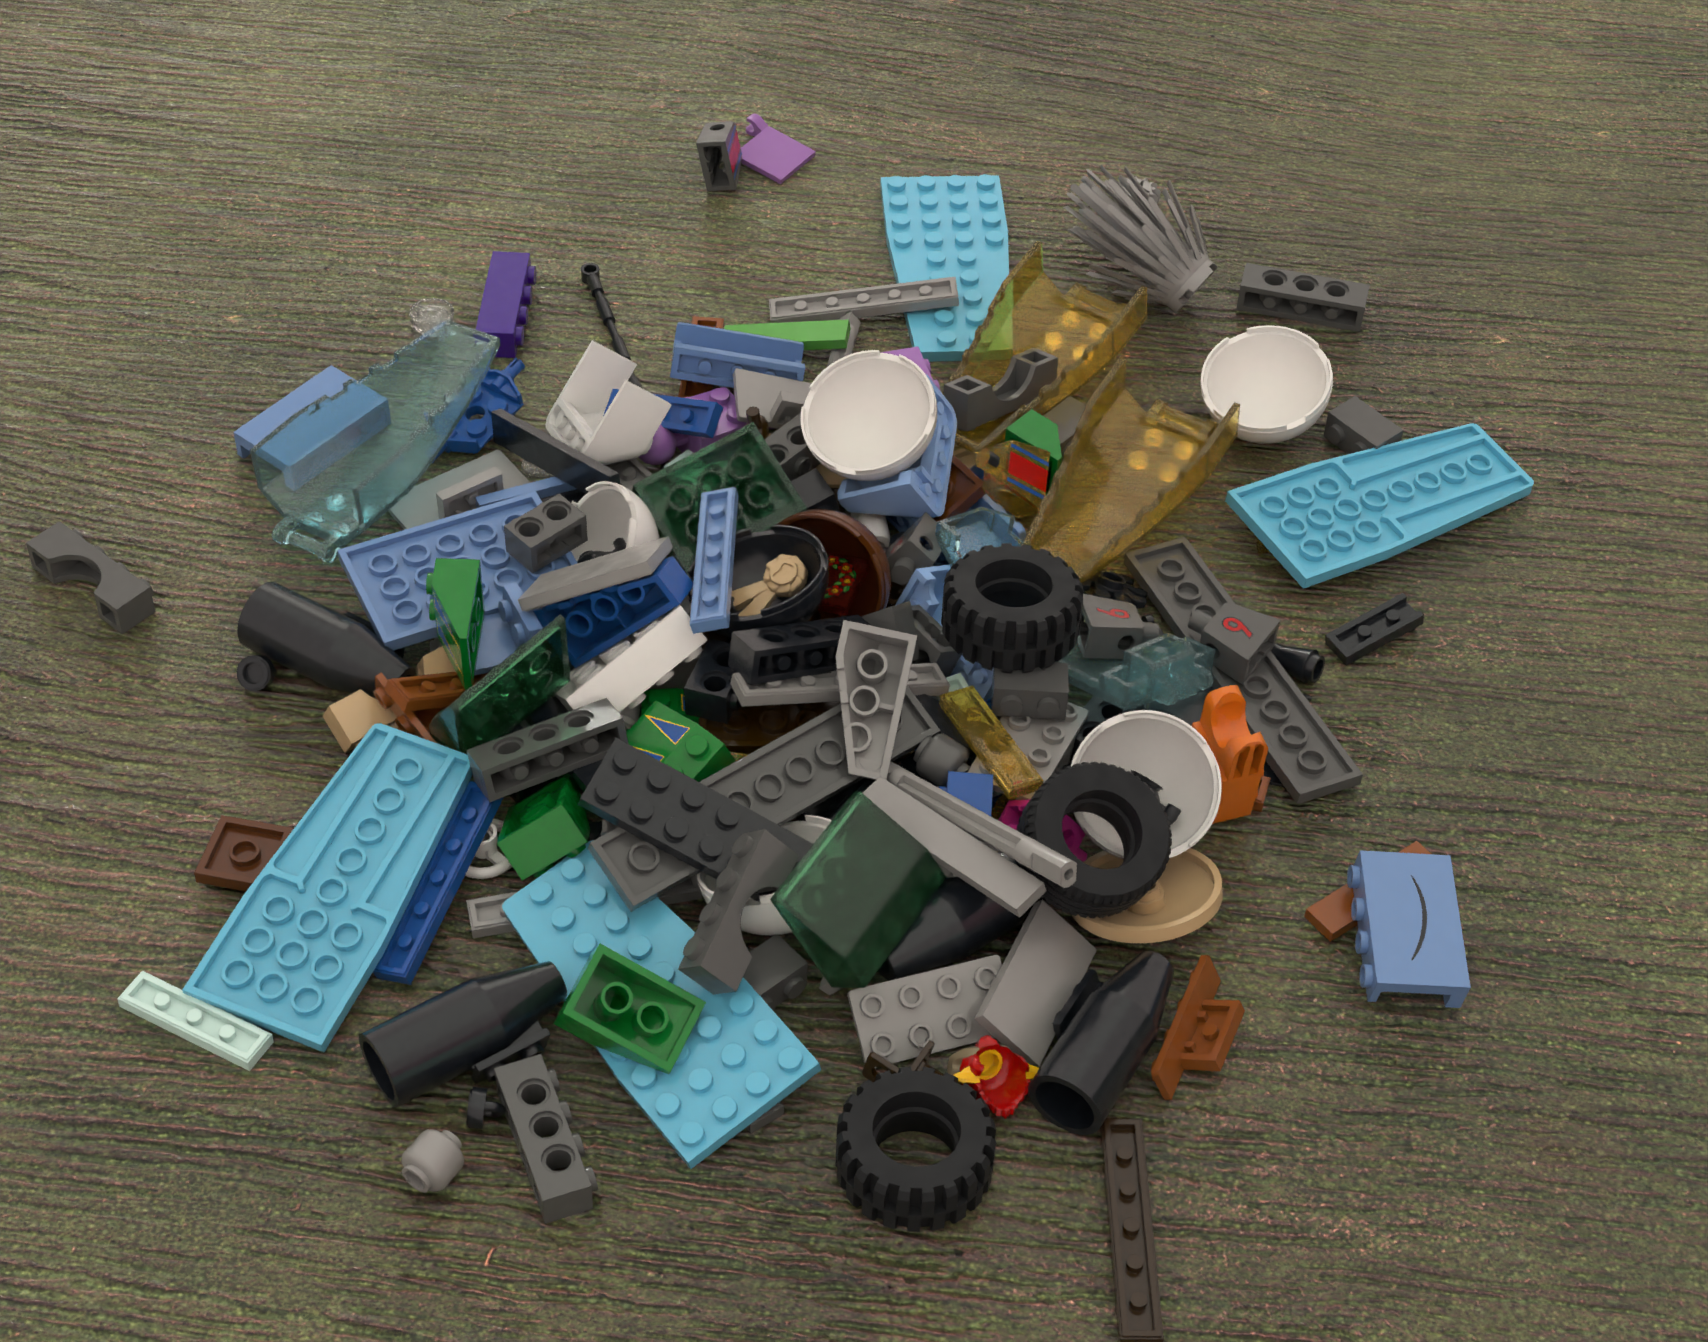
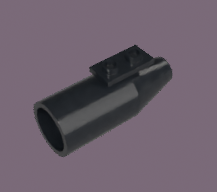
M267 582L258 587L249 597L240 614L237 635L239 642L244 647L266 656L330 689L350 693L361 689L369 696L375 697L373 693L376 690L375 676L382 672L387 680L416 676L415 669L403 660L405 647L393 651L391 648L384 646L369 621L351 612L343 615L276 582Z
M998 851L999 854L1020 867L1016 860ZM938 872L879 908L884 934L870 948V956L878 972L889 981L967 958L1024 922L1033 905L1019 918L961 878H945ZM1040 897V898L1036 901V902H1038V901H1040V900H1044V901L1046 902V899H1045L1044 897H1043V898Z
M1143 951L1105 982L1099 981L1096 970L1089 969L1080 983L1074 987L1072 995L1062 1010L1056 1014L1052 1023L1058 1041L1028 1086L1031 1102L1038 1112L1050 1123L1077 1135H1091L1100 1129L1157 1038L1174 975L1173 966L1164 956L1154 951Z
M550 961L471 978L359 1035L360 1048L375 1083L387 1101L395 1108L469 1070L473 1072L471 1078L475 1085L485 1079L488 1082L495 1081L494 1068L545 1053L544 1048L547 1046L550 1032L547 1027L542 1029L539 1021L567 997V988L560 972Z

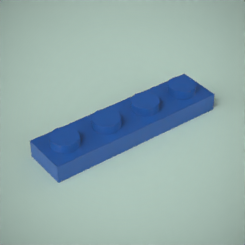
M612 389L604 414L606 413L607 409L609 408L619 389ZM654 394L672 405L660 424L663 428L677 434L713 439L724 407L712 401Z

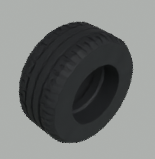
M1098 762L1073 764L1072 767L1067 766L1064 769H1060L1056 774L1046 779L1023 809L1016 830L1076 862L1077 872L1076 882L1070 887L1064 888L1019 863L1021 868L1044 882L1047 891L1041 898L1044 897L1048 904L1054 905V908H1061L1063 912H1069L1073 916L1079 915L1083 918H1096L1098 916L1099 918H1104L1105 916L1109 917L1115 913L1118 914L1123 910H1127L1153 887L1165 871L1166 864L1169 861V855L1171 854L1170 846L1172 845L1170 837L1172 833L1169 829L1170 821L1167 820L1168 815L1164 812L1165 808L1160 803L1158 796L1154 795L1155 792L1152 788L1148 787V784L1142 782L1138 776H1134L1130 771L1126 772L1121 767L1118 768L1112 764L1108 766L1103 762L1100 764ZM1073 812H1089L1108 821L1121 838L1124 850L1123 863L1117 868L1100 869L1079 860L1070 851L1065 842L1062 832L1064 816Z

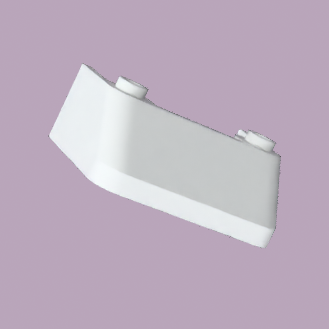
M592 340L551 408L545 426L552 437L599 463L608 465L638 458L641 454H646L651 448L654 434L672 405L628 381L637 366L635 362ZM612 389H619L618 393L616 394L615 398L613 399L612 403L610 404L609 408L604 414Z

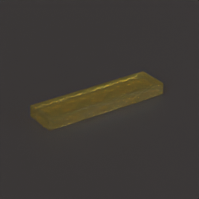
M973 685L940 695L939 705L987 771L994 775L993 779L1008 800L1034 793L1038 790L1044 780Z

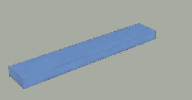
M735 487L701 493L690 614V627L693 634L729 628L738 510V494Z

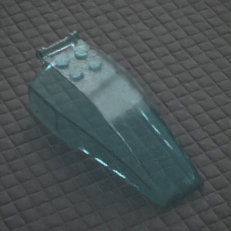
M445 320L414 339L409 345L396 350L394 358L381 366L375 363L369 367V374L358 381L349 379L343 383V390L334 396L324 395L294 413L251 448L250 454L258 489L284 518L272 531L273 541L282 545L291 544L316 554L318 559L326 563L334 562L338 556L337 550L342 549L366 531L407 495L428 469L476 396L500 347V338L450 320ZM301 529L326 540L320 542L295 531Z

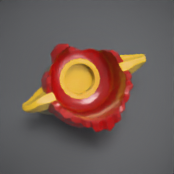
M989 1035L981 1037L974 1046L964 1048L952 1054L947 1065L948 1074L957 1077L959 1084L963 1085L966 1083L977 1092L976 1100L979 1098L983 1099L993 1114L999 1117L1002 1116L1004 1119L1014 1114L1019 1103L1028 1094L1030 1079H1033L1039 1070V1067L1028 1064L1025 1058L1017 1053H1013L1007 1045L999 1044L997 1040Z

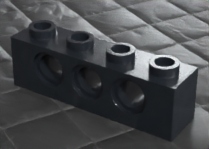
M857 614L734 631L731 637L728 666L736 673H740L750 685L831 673L830 671L837 670L836 652L843 620L866 625L871 624Z

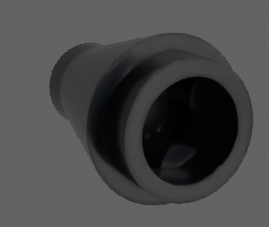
M1278 643L1271 650L1285 671L1303 683L1308 681L1315 683L1322 675L1325 657L1319 655L1317 650L1284 646Z

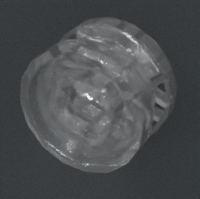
M427 298L419 300L410 308L411 334L415 340L420 343L434 345L444 343L453 337L455 322H453L454 308L451 303L439 298Z

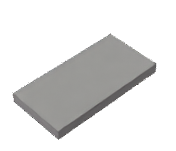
M669 536L541 574L518 599L522 611L527 612L651 575L671 552L673 546Z
M1044 900L1034 903L974 1019L1000 1043L1007 1045L1013 1053H1017L1025 1058L1028 1064L1039 1067L1056 1034L1052 1024L1054 1018L1072 995L1074 987L1084 977L1097 949Z

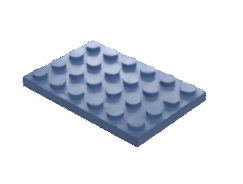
M536 491L337 550L339 561L377 637L380 638L384 646L394 651L438 637L436 621H432L429 618V605L433 595H427L426 592L427 573H433L436 558L480 560L485 615L499 612L498 603L503 600V585L517 582L524 593L541 574L578 563L570 551L538 571L531 573L506 552L504 525L542 503Z

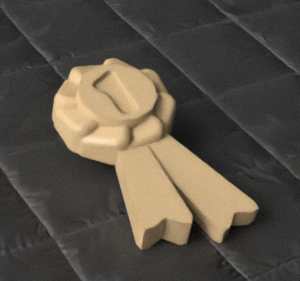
M780 554L777 558L766 564L762 581L732 591L731 598L734 601L735 609L740 611L745 608L738 616L761 614L760 610L769 608L777 597H792L805 587L808 577V570L797 556Z

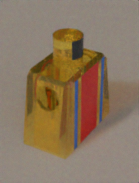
M1009 440L990 446L988 449L984 448L978 452L975 464L984 470L982 488L986 495L1017 518L1044 511L1050 459L1049 451L1015 440Z

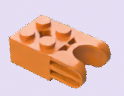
M1229 685L1210 691L1205 698L1200 721L1192 723V727L1203 736L1214 753L1221 774V801L1212 824L1251 815L1254 801L1258 797L1260 779L1264 776V764L1268 753V746L1260 731L1252 735L1250 734L1245 715L1246 701L1238 685Z

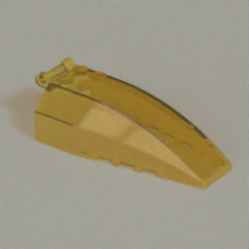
M1036 241L1002 282L988 308V314L983 324L978 326L973 342L969 349L964 351L962 362L956 373H952L948 382L969 375L994 387L1006 373L1011 357L1031 348H1036L1058 357L1057 379L1049 386L1045 384L1039 390V395L1027 406L1023 404L1017 411L1003 415L995 421L982 424L972 431L957 429L955 444L979 456L989 454L990 451L993 452L1004 446L1006 428L1032 409L1043 416L1067 397H1072L1116 359L1147 319V288L1141 286L1128 304H1118L1086 290V286L1080 283H1075L1067 294L1064 295L1044 273L1042 242Z
M1120 356L1090 397L1077 424L1073 440L1065 450L1061 466L1053 476L1047 496H1044L1040 505V511L1035 516L1023 544L1031 545L1032 549L1040 551L1041 548L1051 552L1054 558L1057 556L1062 558L1068 564V567H1072L1081 583L1096 576L1152 532L1207 481L1238 435L1240 404L1234 402L1219 425L1210 419L1204 421L1169 407L1168 402L1157 399L1150 410L1146 412L1125 388L1127 358Z

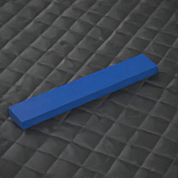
M469 781L382 958L373 971L377 979L411 985L503 798L489 802L477 784Z

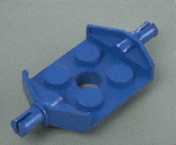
M514 358L501 371L498 369L470 368L468 370L470 380L432 419H430L429 414L426 413L424 415L427 426L435 438L433 444L422 453L426 461L434 463L444 451L447 453L450 451L478 453L493 438L491 412L503 409L514 415L524 405L521 393L514 383V378L525 368L524 363L520 359ZM473 415H484L481 419L469 420Z

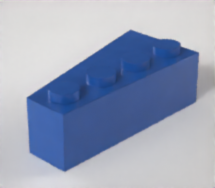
M672 556L665 558L651 575L533 609V612L542 627L576 669L678 606L692 590L693 582Z

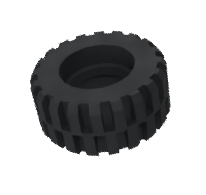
M1002 543L999 547H993V545L983 546L980 551L972 550L963 559L960 558L946 574L942 603V632L950 646L958 654L963 653L965 660L972 664L978 662L982 668L991 671L993 668L1002 669V673H1012L1013 670H1022V673L1033 672L1037 667L1041 669L1050 667L1054 660L1059 662L1077 643L1083 605L1082 583L1072 567H1068V564L1059 556L1054 558L1051 552L1042 548L1039 551L1032 549L1031 545L1022 544L1020 547L1012 546V543Z
M901 1067L898 1073L891 1074L888 1070L876 1075L875 1082L872 1083L870 1080L862 1083L857 1087L856 1095H850L844 1103L843 1113L839 1115L837 1122L835 1166L837 1167V1178L840 1187L846 1190V1198L855 1207L862 1205V1214L870 1220L882 1219L883 1226L895 1230L897 1225L908 1227L907 1232H920V1227L930 1226L931 1231L944 1228L945 1221L950 1220L954 1224L965 1218L966 1209L969 1211L975 1210L982 1202V1194L988 1191L993 1172L996 1128L994 1120L989 1116L990 1109L985 1101L981 1098L976 1100L977 1092L966 1083L962 1086L959 1085L957 1077L946 1072L944 1076L935 1074V1069L923 1067V1071H912V1067ZM916 1131L937 1137L950 1148L952 1153L944 1160L932 1165L908 1166L892 1160L878 1146L895 1134Z

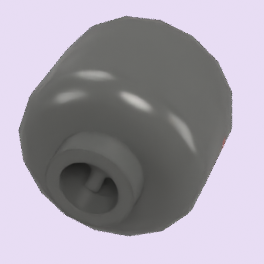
M943 733L937 734L934 737L928 735L921 742L913 757V760L917 762V774L939 786H947L948 771L967 773L971 767L967 764L969 758L968 749Z

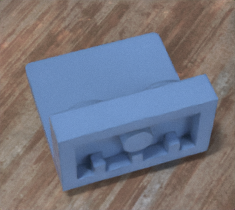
M517 582L503 585V600L498 603L499 612L484 616L475 675L541 661L543 628L533 610L522 611L518 599L523 595V592Z

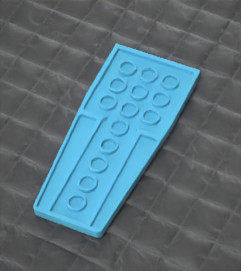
M999 175L881 177L880 190L886 243L896 284L956 277L959 306L903 312L912 347L918 346L923 358L928 359L929 362L1009 359L1011 353L1008 228Z
M1470 423L1383 445L1378 449L1371 448L1311 463L1227 491L1225 502L1304 589L1386 560L1530 495L1534 480L1479 425Z
M382 723L374 724L244 893L182 989L183 993L220 1008L255 1026L324 1053L382 958L473 775L468 755Z
M591 840L585 844L586 848L581 853L572 858L567 856L504 901L502 909L536 962L550 961L556 966L565 982L567 997L589 956L601 943L706 1002L669 1074L594 1046L619 1084L686 1165L692 1169L820 1072L821 1067L815 1057L744 978H742L736 992L713 995L678 970L684 957V947L694 936L695 932L658 897L630 912L588 850L590 842L594 841Z

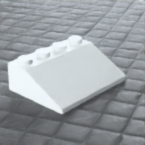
M678 605L576 669L574 668L548 690L560 700L568 711L607 698L618 712H621L626 707L630 710L646 698L644 692L652 685L660 686L667 682L675 673L672 669L683 660L685 663H688L695 659L703 651L701 645L707 641V638L702 632L692 633L690 617L682 606Z

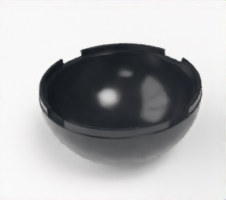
M772 525L773 530L754 533L751 532L750 528L736 532L732 591L762 581L766 564L777 558L780 554L797 556L808 570L807 583L794 596L777 597L769 608L760 610L761 614L751 616H738L745 608L737 611L731 598L729 628L713 631L731 639L732 632L809 621L819 609L829 583L827 553L821 541L814 534L802 528L789 525ZM695 560L688 570L689 578L692 582L694 580ZM693 588L687 595L690 604L692 602Z

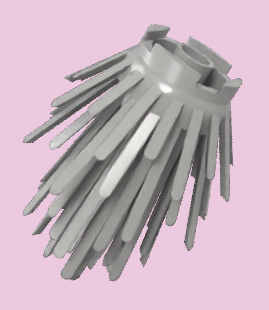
M1102 165L1100 170L1109 178L1105 182L1098 178L1091 170L1086 169L1087 175L1116 200L1119 205L1087 176H1082L1081 181L1083 183H1080L1079 186L1072 184L1071 190L1098 215L1072 192L1066 193L1082 209H1079L1080 214H1078L1069 206L1063 208L1093 230H1084L1079 226H1073V228L1067 229V231L1103 254L1106 259L1125 268L1148 284L1094 263L1089 265V268L1114 278L1092 271L1086 273V275L1149 294L1144 295L1115 290L1111 293L1116 296L1126 297V300L1166 305L1176 314L1199 290L1205 280L1218 268L1208 257L1199 217L1197 219L1193 205L1191 204L1189 213L1196 239L1172 182L1169 179L1167 186L1175 205L1166 188H1164L1162 193L1185 239L1184 241L1161 211L1154 198L1148 195L1126 165L1124 172L1132 182L1128 183L1122 175L1118 177L1125 189Z

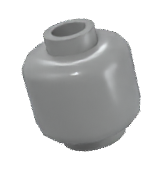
M427 1129L423 1131L402 1154L401 1163L403 1165L402 1175L404 1179L414 1189L423 1193L443 1190L463 1168L464 1156L460 1150L462 1147L461 1141L448 1130L440 1132L434 1129Z

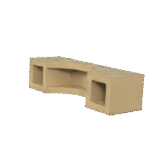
M443 646L423 656L416 666L417 676L455 672ZM361 689L328 706L323 714L324 720L344 753L355 749L374 724L382 723L400 730L395 722L397 716L390 707L385 710L377 699L369 696Z

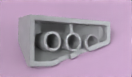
M843 620L836 652V666L848 775L875 781L880 776L885 780L887 779L917 635Z

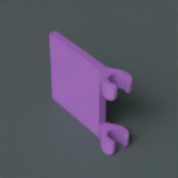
M754 113L747 117L746 121L751 124L746 127V133L755 137L741 147L742 164L782 184L815 156L816 151L768 126L758 114Z

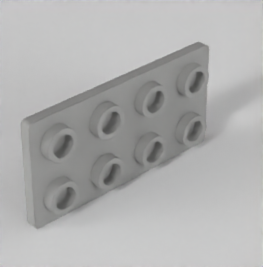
M736 368L733 373L737 420L747 423L746 410L749 407L755 406L759 408L760 415L766 418L769 427L779 429L801 412V407L804 406L810 391L809 387L812 383Z
M495 450L383 500L384 508L405 530L476 509V496L531 482L501 450Z
M1068 702L1065 720L1039 719L1027 716L1026 718L1002 716L994 731L1000 733L995 737L994 747L1003 754L1000 758L995 756L984 757L978 754L967 773L994 775V791L1016 800L1031 799L1046 779L1056 774L1057 771L1062 769V766L1069 764L1075 737L1086 721L1089 711ZM1005 740L1010 742L1011 745L1003 746L999 741Z
M993 955L850 990L847 996L864 1063H866L867 1057L871 1052H875L892 1064L916 1058L929 1040L935 1043L932 1054L976 1043L985 1035L995 1038L974 1018L1002 966L1000 956Z

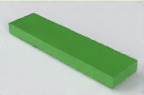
M849 319L737 324L725 325L724 329L803 342L804 350L846 349L851 327Z

